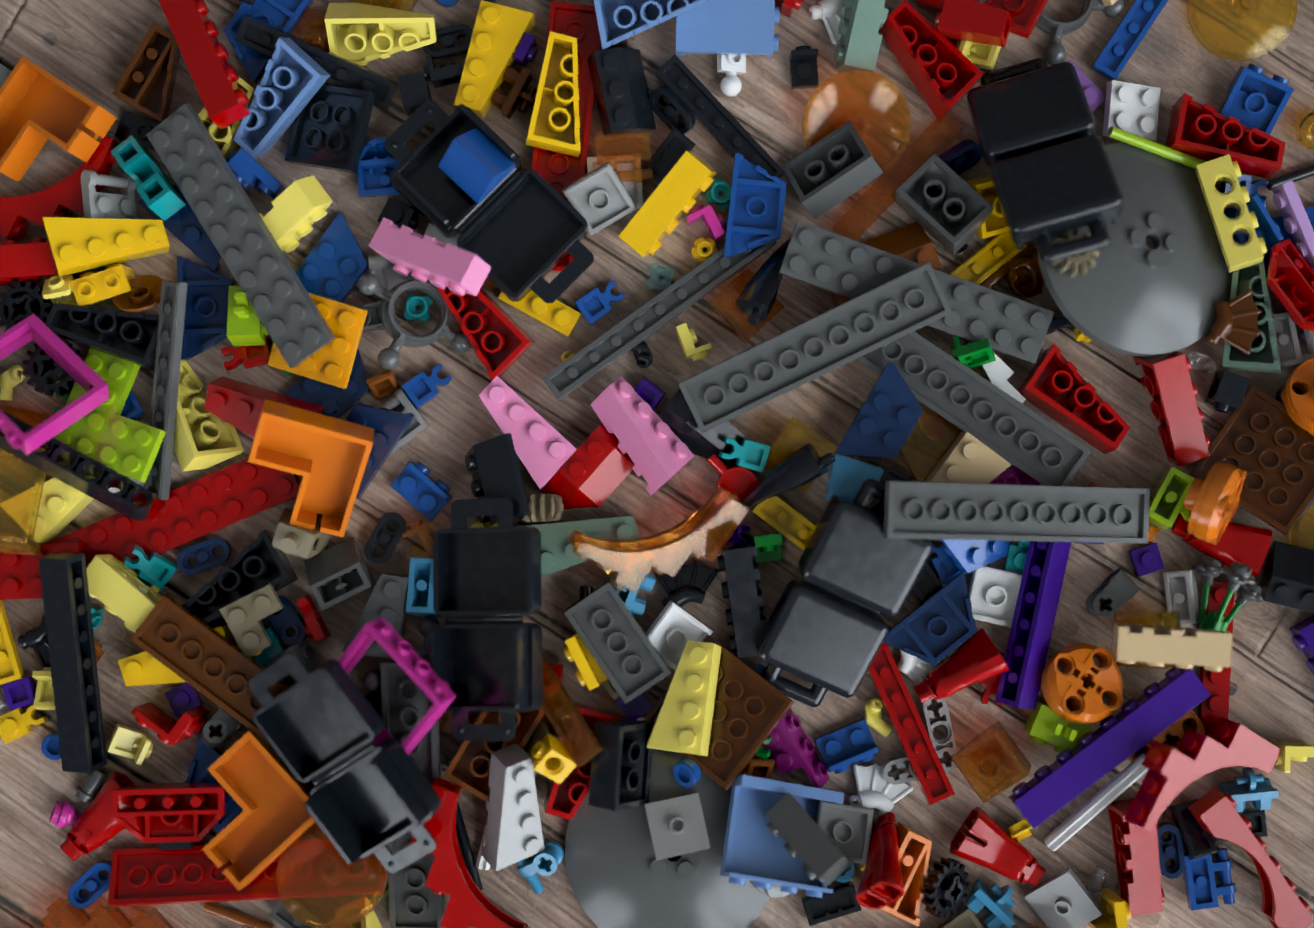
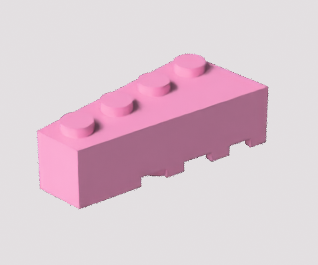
M384 217L369 244L370 248L394 265L393 270L399 274L408 276L410 273L412 277L423 283L430 280V283L441 289H445L447 286L451 291L461 296H464L465 293L477 296L491 269V266L471 252L448 243L443 244L426 234L423 237L404 225L399 228L392 220Z
M496 376L478 396L503 434L511 433L516 454L539 489L542 490L574 454L577 448L501 378Z
M622 376L609 385L591 403V407L607 431L616 435L618 439L617 446L622 454L627 453L635 464L632 469L638 477L642 475L647 482L646 490L650 496L695 456L688 449L687 445L671 431L670 427L659 418L650 405L636 393Z

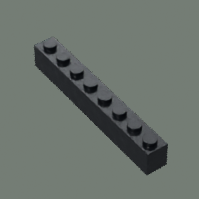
M55 552L39 558V572L41 575L62 770L66 772L92 773L107 764L85 553Z

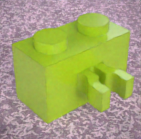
M239 285L229 286L226 336L233 346L266 345V335H269L248 301L246 293L242 291Z
M1174 467L1166 469L1150 497L1149 522L1165 530L1172 527L1179 513L1189 522L1191 516L1189 510L1182 506L1195 478Z
M1037 701L1036 709L1031 711L1023 731L1030 734L1029 740L1045 746L1046 741L1056 745L1054 750L1060 753L1065 749L1069 748L1071 750L1076 746L1078 739L1090 732L1092 725L1066 721L1055 714L1049 706Z

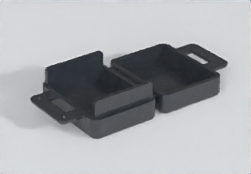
M1035 58L983 74L980 80L982 86L971 89L967 94L968 110L985 162L989 167H992V183L1011 240L1015 242L1017 250L1023 249V243L1034 240L1040 259L1044 262H1051L1109 245L1111 238L1105 220L1111 219L1112 224L1118 223V216L1123 211V195L1102 139L1094 135L1095 121L1074 65L1070 62H1062L1048 66L1043 58ZM1088 226L1090 235L1058 244L1053 243L1051 235Z
M426 101L385 140V149L400 163L391 172L390 179L395 190L444 237L453 238L460 233L461 235L457 239L458 248L477 255L491 266L487 278L511 301H521L532 290L545 303H553L593 263L594 255L580 242L588 233L587 220L536 171L526 170L521 174L522 163L520 156L470 108L462 103L458 106V109L448 116L436 103ZM430 120L437 129L412 153L404 144ZM476 127L516 164V167L479 204L471 199L438 167L454 138ZM569 253L574 259L548 283L544 277Z
M867 479L863 482L854 501L842 496H832L800 557L799 569L804 576L803 580L793 579L788 582L756 643L759 658L768 663L762 677L786 696L810 707L819 706L828 690L846 698L855 695L888 634V626L878 616L879 613L895 616L900 612L933 550V545L929 539L884 538V516L868 509L873 498L885 503V484L874 479ZM782 670L813 683L811 689L780 676Z
M509 498L455 500L451 505V529H439L433 536L434 610L437 614L445 616V623L437 625L435 629L428 630V664L438 677L449 685L456 695V698L445 711H453V735L457 740L511 741L516 735V712L535 711L543 704L542 628L536 622H523V615L536 614L542 607L541 533L536 527L513 526V503ZM498 515V527L467 528V516ZM429 698V707H432L434 702ZM468 711L500 712V724H469Z
M288 653L249 680V689L262 705L253 714L255 725L296 779L303 783L312 781L315 785L310 792V797L304 802V807L347 864L352 865L359 858H365L374 853L388 872L396 873L435 850L436 840L423 823L429 820L441 807L440 796L395 738L388 737L376 745L372 744L371 741L383 730L384 723L338 661L328 660L312 672H309L297 655ZM291 673L297 682L274 697L268 687ZM410 831L417 841L393 855L387 844Z

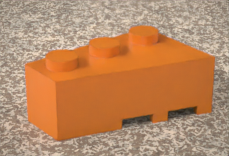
M898 822V854L905 895L881 909L919 927L920 918L918 915L920 903L924 897V894H921V890H923V879L927 876L932 841L921 832Z

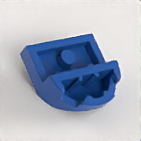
M387 138L372 139L362 149L357 169L359 196L361 198L401 195L395 190L390 179L391 172L400 163L385 149L384 143Z

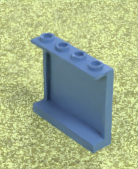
M709 0L676 16L675 55L678 57H686V54L767 56V59H771L773 51H778L779 35L774 34V24H779V7H775V0Z
M738 775L732 784L720 876L729 877V883L745 885L746 880L754 881L755 887L771 890L772 885L781 886V892L797 894V889L806 890V896L822 898L823 893H833V889L826 888L827 886L818 878L812 880L802 868L806 863L800 856L795 859L784 847L787 843L781 834L776 837L766 826L769 820L764 814L785 795L790 793L816 823L818 801L843 804L844 793L749 775Z

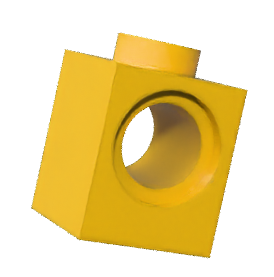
M547 734L541 741H538L530 752L534 770L558 784L577 766L573 748L550 734Z

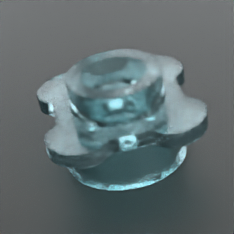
M653 263L649 268L651 274L650 278L646 281V285L649 289L656 288L664 291L671 286L672 277L676 273L675 269L672 266L666 268L661 267L658 263ZM662 275L663 280H659L658 277Z

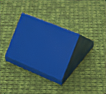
M476 127L454 138L438 167L471 199L479 204L516 167V164Z

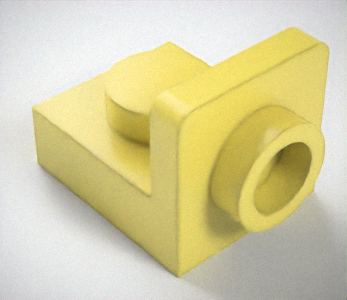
M686 323L676 326L675 331L685 359L692 358L694 362L708 357L707 352L712 350L711 343L695 348L694 344L698 343L694 329H688Z
M1275 741V746L1280 748L1281 752L1274 764V768L1283 773H1290V760L1307 762V757L1314 758L1313 744L1308 742Z

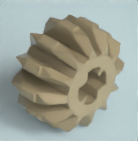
M1078 228L1073 231L1072 235L1069 231L1063 232L1062 238L1056 237L1053 243L1058 244L1083 236H1080ZM1086 232L1084 236L1090 235V232ZM1091 250L1080 253L1076 257L1069 256L1052 261V265L1057 266L1061 264L1062 267L1059 273L1063 274L1067 269L1071 278L1075 277L1077 271L1084 276L1087 274L1088 268L1093 269L1097 263L1094 259L1100 256V252Z
M526 495L530 512L521 522L531 524L556 523L563 519L564 504H562V497L559 495Z

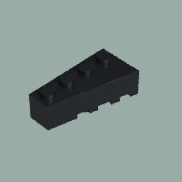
M58 303L53 304L45 325L59 338L140 365L141 368L154 372L159 315L120 312L112 309H93L85 306Z
M264 529L251 545H247L237 558L229 565L223 567L219 574L210 583L207 582L183 607L213 628L225 621L219 610L221 607L269 583L272 584L277 592L298 580V577L286 554L272 546L275 533Z
M747 545L721 549L722 555L717 556L719 572L724 571L726 582L721 583L723 599L728 598L730 609H725L727 626L732 625L734 636H729L731 652H737L738 658L758 655L756 643L767 624L766 617L763 614V594L759 587L760 571L755 561V556H757L756 546Z

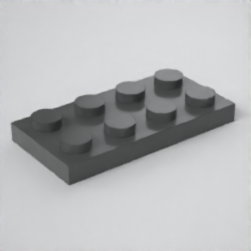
M610 581L564 612L625 704L671 674L670 669Z

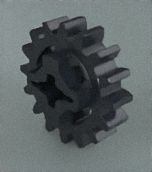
M16 281V288L7 284V293L0 292V298H2L0 302V327L5 328V331L32 314H35L45 324L53 304L48 303L50 299L43 298L42 286L37 285L35 287V283L27 281L26 284ZM28 293L24 294L21 298H16L20 294Z
M64 342L77 355L80 354L79 349L72 348V343ZM34 343L36 350L34 352L27 350L26 353L30 356V360H24L22 363L28 366V369L23 371V375L31 377L27 384L35 386L34 391L41 394L44 392L45 395L53 397L54 392L56 395L64 396V389L72 391L73 386L71 384L75 380L46 354L39 345ZM53 364L56 366L55 370L51 368Z
M942 857L940 863L934 862L933 870L928 869L929 877L928 879H923L924 889L921 890V894H924L925 897L921 902L926 905L925 911L929 912L930 915L940 919L943 917L948 919L950 913L956 914L957 906L962 907L961 899L967 896L966 887L969 886V882H966L965 879L969 874L964 871L965 865L961 864L960 861L949 857L948 859Z

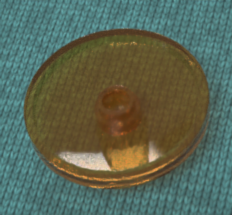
M848 70L831 76L816 88L806 104L802 119V134L807 149L850 120L883 172L897 162L903 154L910 137L911 116L908 104L895 84L886 77L872 71Z
M316 822L281 854L276 871L278 894L283 905L294 918L312 928H347L358 923L369 915L379 903L388 879V871L374 853L365 858H359L352 865L347 864Z

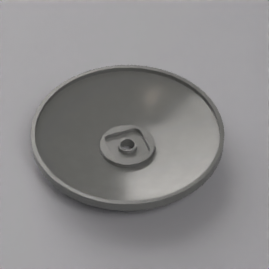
M1127 143L1104 145L1123 195V211L1118 216V223L1112 224L1111 219L1105 220L1111 241L1106 247L1095 249L1100 252V256L1094 259L1097 264L1093 269L1088 268V272L1084 276L1077 271L1075 277L1072 278L1067 269L1063 274L1059 273L1062 267L1061 264L1053 266L1052 261H1042L1037 250L1042 276L1048 291L1064 316L1080 332L1097 344L1131 356L1150 357L1169 354L1195 343L1209 332L1208 329L1216 319L1214 305L1230 301L1233 272L1229 273L1196 171L1193 168ZM1088 226L1079 228L1080 236H1084L1086 232H1089ZM1075 229L1069 230V232L1071 233V235L1073 234V231H1074ZM1062 233L1051 235L1052 240L1054 241L1056 237L1062 238ZM1146 236L1153 240V249L1147 246Z
M652 749L649 803L699 793L710 843V849L683 854L674 860L670 858L656 860L644 805L618 811L590 806L588 791L574 817L568 822L565 857L567 872L574 894L587 916L598 928H748L752 925L765 908L770 897L757 891L751 881L746 880L745 885L729 883V877L720 876L732 786L729 790H725L700 769V780L692 787H683L675 780L673 767L677 762L686 757L679 752Z

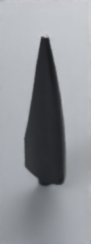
M790 239L784 242L756 271L735 302L743 312L749 315L747 320L752 325H757L759 320L765 322L775 304L782 279V274L778 272Z
M811 443L806 444L762 478L731 513L730 519L771 497L806 485L829 471L827 466L836 461L835 457L831 452L820 457Z

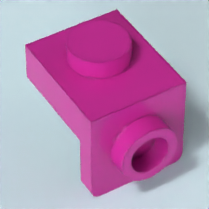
M701 204L689 211L690 215L686 217L688 226L703 219L715 242L724 238V230L727 229L726 223L721 214H715L711 204L706 207Z

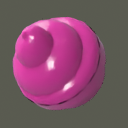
M56 801L49 822L54 823L55 827L63 828L65 825H71L80 815L69 801Z

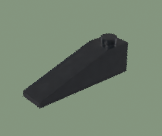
M680 388L659 414V418L670 427L671 431L687 445L693 454L707 459L711 454L715 453L728 467L735 465L737 458L724 459L719 457L720 452L729 453L732 450L730 444L723 442L724 437L735 440L739 445H741L742 439L750 440L728 421L702 433Z

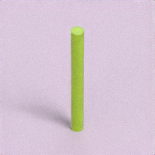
M1111 126L1107 132V136L1194 169H1196V165L1207 162Z

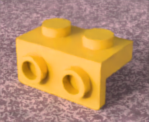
M115 263L106 266V270L97 273L95 271L81 274L79 279L70 281L78 306L91 305L130 292L129 279L135 278L132 268L121 263Z
M578 633L565 640L567 646L563 647V650L569 662L575 661L579 669L575 674L582 687L587 685L590 691L608 679Z
M1110 888L1099 889L1103 915L1087 924L1091 928H1128V920L1131 919L1128 903H1125Z

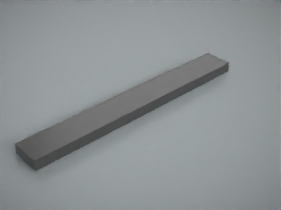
M162 280L150 426L161 429L166 434L145 482V487L151 491L153 498L158 500H169L188 284L172 280Z

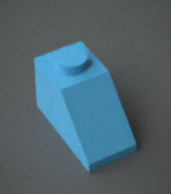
M410 558L406 612L416 617H442V615L437 614L434 610L433 558Z

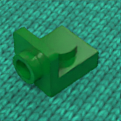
M953 336L955 343L954 346H951L953 358L971 369L996 361L988 338L974 340L967 345H963L959 336Z
M781 533L752 536L753 545L756 546L757 556H755L757 563L782 559L781 544L783 543Z

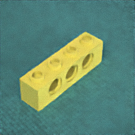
M1230 154L1196 165V175L1229 273L1262 263L1263 254L1267 253L1263 237L1257 238L1254 228L1258 227V222L1254 211L1250 213L1248 211L1246 203L1250 202L1246 187H1240L1238 177H1241L1238 162H1232ZM1226 182L1230 184L1232 189L1229 192L1221 193L1217 191L1216 185ZM1234 207L1239 210L1240 215L1236 218H1228L1225 216L1224 211L1227 208ZM1237 233H1244L1248 236L1249 240L1244 244H1237L1232 237Z

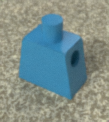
M835 453L833 456L836 461L830 464L828 469L825 500L830 502L832 496L836 495L854 501L863 482L867 479H874L879 482L884 469Z

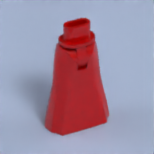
M1180 513L1178 514L1171 533L1181 536L1182 541L1198 551L1221 561L1226 566H1230L1234 562L1246 564L1252 569L1251 575L1254 578L1260 573L1273 538L1271 529L1229 521L1217 545H1213L1189 534V522Z
M981 628L952 655L927 673L926 678L922 676L923 681L913 686L921 702L925 703L931 698L938 700L949 697L976 682L1009 671L1010 669L984 628Z
M113 772L95 798L66 835V840L60 845V848L71 860L76 861L81 855H87L126 829L112 819L111 791L113 789L135 786L125 774Z
M980 807L971 810L950 844V854L988 868L1022 884L1028 882L1034 887L1037 886L1046 871V868L1038 864V859L1021 843L1012 838Z
M887 812L880 816L877 825L872 830L873 834L870 835L866 867L855 895L858 903L869 909L879 910L905 895L898 854V825L895 823V814L892 812Z

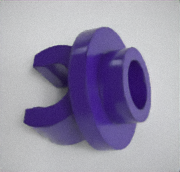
M729 521L722 530V539L726 546L735 548L737 545H749V541L741 539V532L743 530L750 531V527L740 525L737 521Z

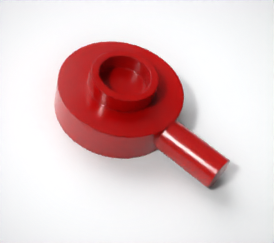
M715 453L711 454L706 460L720 475L717 481L718 493L720 498L730 506L737 507L742 499L758 483L756 476L749 468L738 465L727 467Z

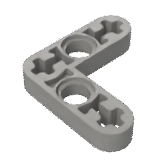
M931 698L925 703L920 701L923 723L939 759L943 758V752L951 755V759L947 761L948 765L941 762L945 772H950L958 766L959 755L947 703L944 698L938 700ZM931 699L939 702V706L935 708L938 717L943 716V720L936 719L930 722V718L935 719L934 712L927 709V706L931 704ZM937 725H943L946 729L944 738L936 740L933 736V729ZM906 755L890 758L881 766L882 778L893 785L917 780ZM892 765L897 768L907 767L910 775L907 776L906 771H900L896 773V778L888 775V771L892 770Z

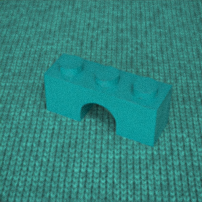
M133 135L110 151L121 168L138 185L136 190L147 206L164 221L186 205L149 150Z

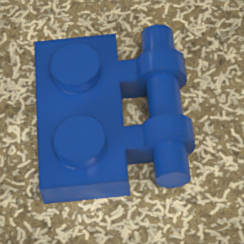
M1217 848V859L1213 861L1211 854L1190 861L1187 853L1184 854L1185 870L1183 874L1188 908L1192 911L1219 907L1217 896L1223 895L1224 904L1235 903L1234 893H1236V885L1232 882L1230 869L1233 868L1232 859L1228 857L1227 848ZM1215 871H1219L1221 883L1218 885L1215 883Z

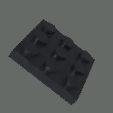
M322 85L294 120L284 160L292 164L356 174L376 95L370 91Z

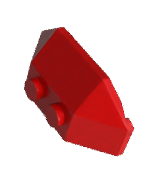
M1287 239L1272 247L1267 284L1272 289L1274 297L1287 309L1291 320L1298 324L1301 329L1314 331V270L1292 241Z
M601 423L558 470L542 492L544 494H557L562 497L564 509L600 507L629 475L635 464L627 453L622 454L618 448L616 435L609 433L603 423Z
M206 782L154 783L111 790L112 819L124 826L143 843L199 842L225 815V789L221 785Z

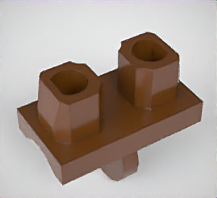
M509 66L503 76V82L513 86L509 94L496 89L490 100L495 107L501 110L502 115L509 120L520 101L522 102L518 110L522 113H525L528 106L534 107L535 98L533 97L537 89L530 86L527 93H525L533 77L530 75L531 71L524 67L521 71Z

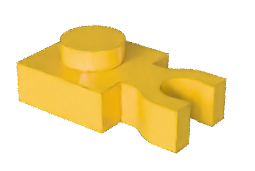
M33 705L26 712H24L22 707L0 716V736L4 744L33 732L31 725H39L49 721L48 717L36 718V708Z

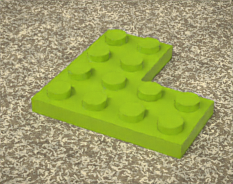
M89 348L84 362L108 384L109 399L53 438L123 476L145 483L166 432L120 416L141 366ZM76 381L65 407L86 393Z

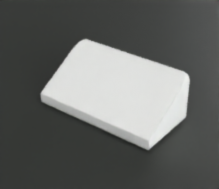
M1195 569L1163 572L1169 626L1200 623L1196 621L1200 611Z

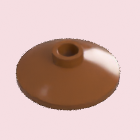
M148 275L129 279L131 291L112 297L114 305L118 309L127 312L143 311L157 305L161 299L163 279Z

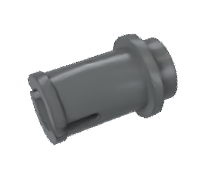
M101 768L89 773L82 786L76 788L77 793L75 796L85 803H90L95 798L96 792L105 778H107L108 773Z

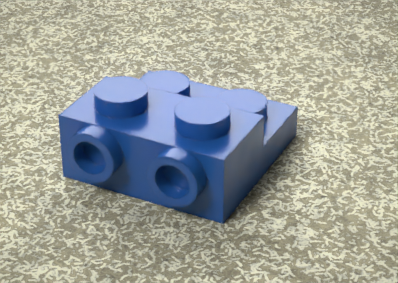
M1249 63L1247 68L1240 66L1227 90L1229 93L1218 113L1228 118L1230 116L1240 120L1239 123L1251 129L1255 127L1270 135L1294 88L1287 86L1290 80L1274 74L1272 79L1262 75L1265 69Z
M242 148L231 153L226 159L240 184L250 191L254 188L259 193L264 191L273 199H276L286 189Z

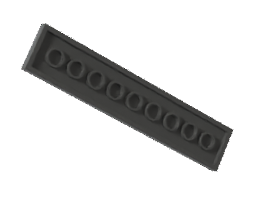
M191 104L182 105L147 133L146 136L240 288L246 293L248 301L290 368L297 367L336 338Z
M797 220L778 273L852 299L922 264ZM933 269L953 313L926 326L959 336L971 342L988 338L993 350L1036 364L1054 314L1053 311Z
M926 262L678 382V385L703 433L953 312L930 262Z
M915 331L857 358V360L880 375L888 361L892 362L918 401L964 432H969L991 450L1044 486H1067L1092 451Z
M886 481L884 538L1148 544L1150 489Z
M383 661L380 663L382 721L387 731L402 745L430 710L429 697L396 661ZM439 719L409 755L431 785L436 777L441 778ZM409 831L387 844L393 855L410 845L413 837L412 833ZM425 855L396 873L388 872L390 928H444L440 926L445 912V895L436 894L429 887L425 886L435 855Z

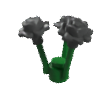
M1205 557L1201 558L1199 564L1192 565V568L1202 575L1201 584H1204L1200 612L1196 621L1201 622L1199 629L1226 631L1241 607L1244 608L1248 601L1260 603L1263 601L1260 595L1262 588L1255 583V578L1251 575L1252 569L1246 564L1234 562L1230 566L1224 565L1222 568L1221 561ZM1221 573H1226L1228 579H1230L1227 585L1229 589L1218 611L1209 610L1207 615L1210 585H1213L1215 577H1218ZM1234 591H1237L1239 596L1234 601L1236 604L1225 618L1223 614Z

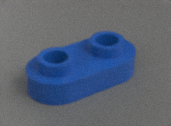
M103 860L96 863L69 888L68 900L72 906L79 909L87 908L109 889L111 861ZM102 870L108 872V878L102 876ZM82 888L88 890V897L82 894Z

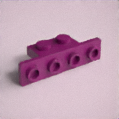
M789 708L771 732L770 743L763 745L766 749L770 750V757L774 759L775 766L781 776L803 767L813 786L821 788L830 778L827 767L820 761L812 741L807 738L801 727L799 718Z

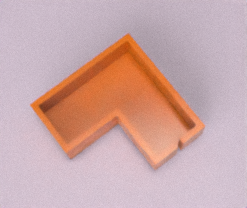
M22 55L0 88V172L19 182L48 139L87 163L100 144L97 141L98 137L104 138L117 118Z
M265 399L248 462L302 476L289 524L314 530L317 513L322 514L319 532L344 538L373 445L375 429Z
M251 730L207 768L244 810L202 849L218 868L229 861L233 863L222 873L238 891L252 882L316 822L304 807V802L310 797L311 789L306 783L298 781L274 748Z

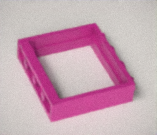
M35 314L30 315L0 334V361L33 340L86 393L26 434L0 411V430L6 435V440L14 449L20 448L26 455L109 399L108 384Z
M380 617L364 625L338 662L349 675L374 640H376L434 702V705L401 745L407 754L410 755L456 698V695L449 685L441 680L431 669L430 665L412 649L411 644L395 631L393 625L383 617ZM383 727V730L371 742L373 745H376L385 738L393 736Z

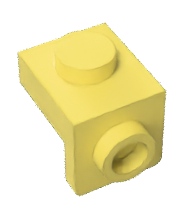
M958 40L956 48L976 67L993 70L1001 49L1000 46Z
M72 274L65 276L57 275L45 279L42 291L43 298L51 299L53 304L78 306L70 281L74 280Z
M44 667L43 671H33L32 677L38 680L33 707L37 710H56L51 667Z
M117 723L106 749L107 752L134 759L135 764L142 765L144 758L148 759L151 755L153 743H151L152 740L149 733Z

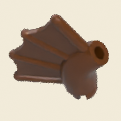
M1252 289L1243 292L1228 302L1225 301L1214 305L1216 319L1208 329L1210 332L1205 335L1207 342L1209 341L1211 345L1216 346L1220 340H1224L1243 353L1250 354L1252 341L1260 335L1257 327V318L1261 313V309H1258L1253 302Z

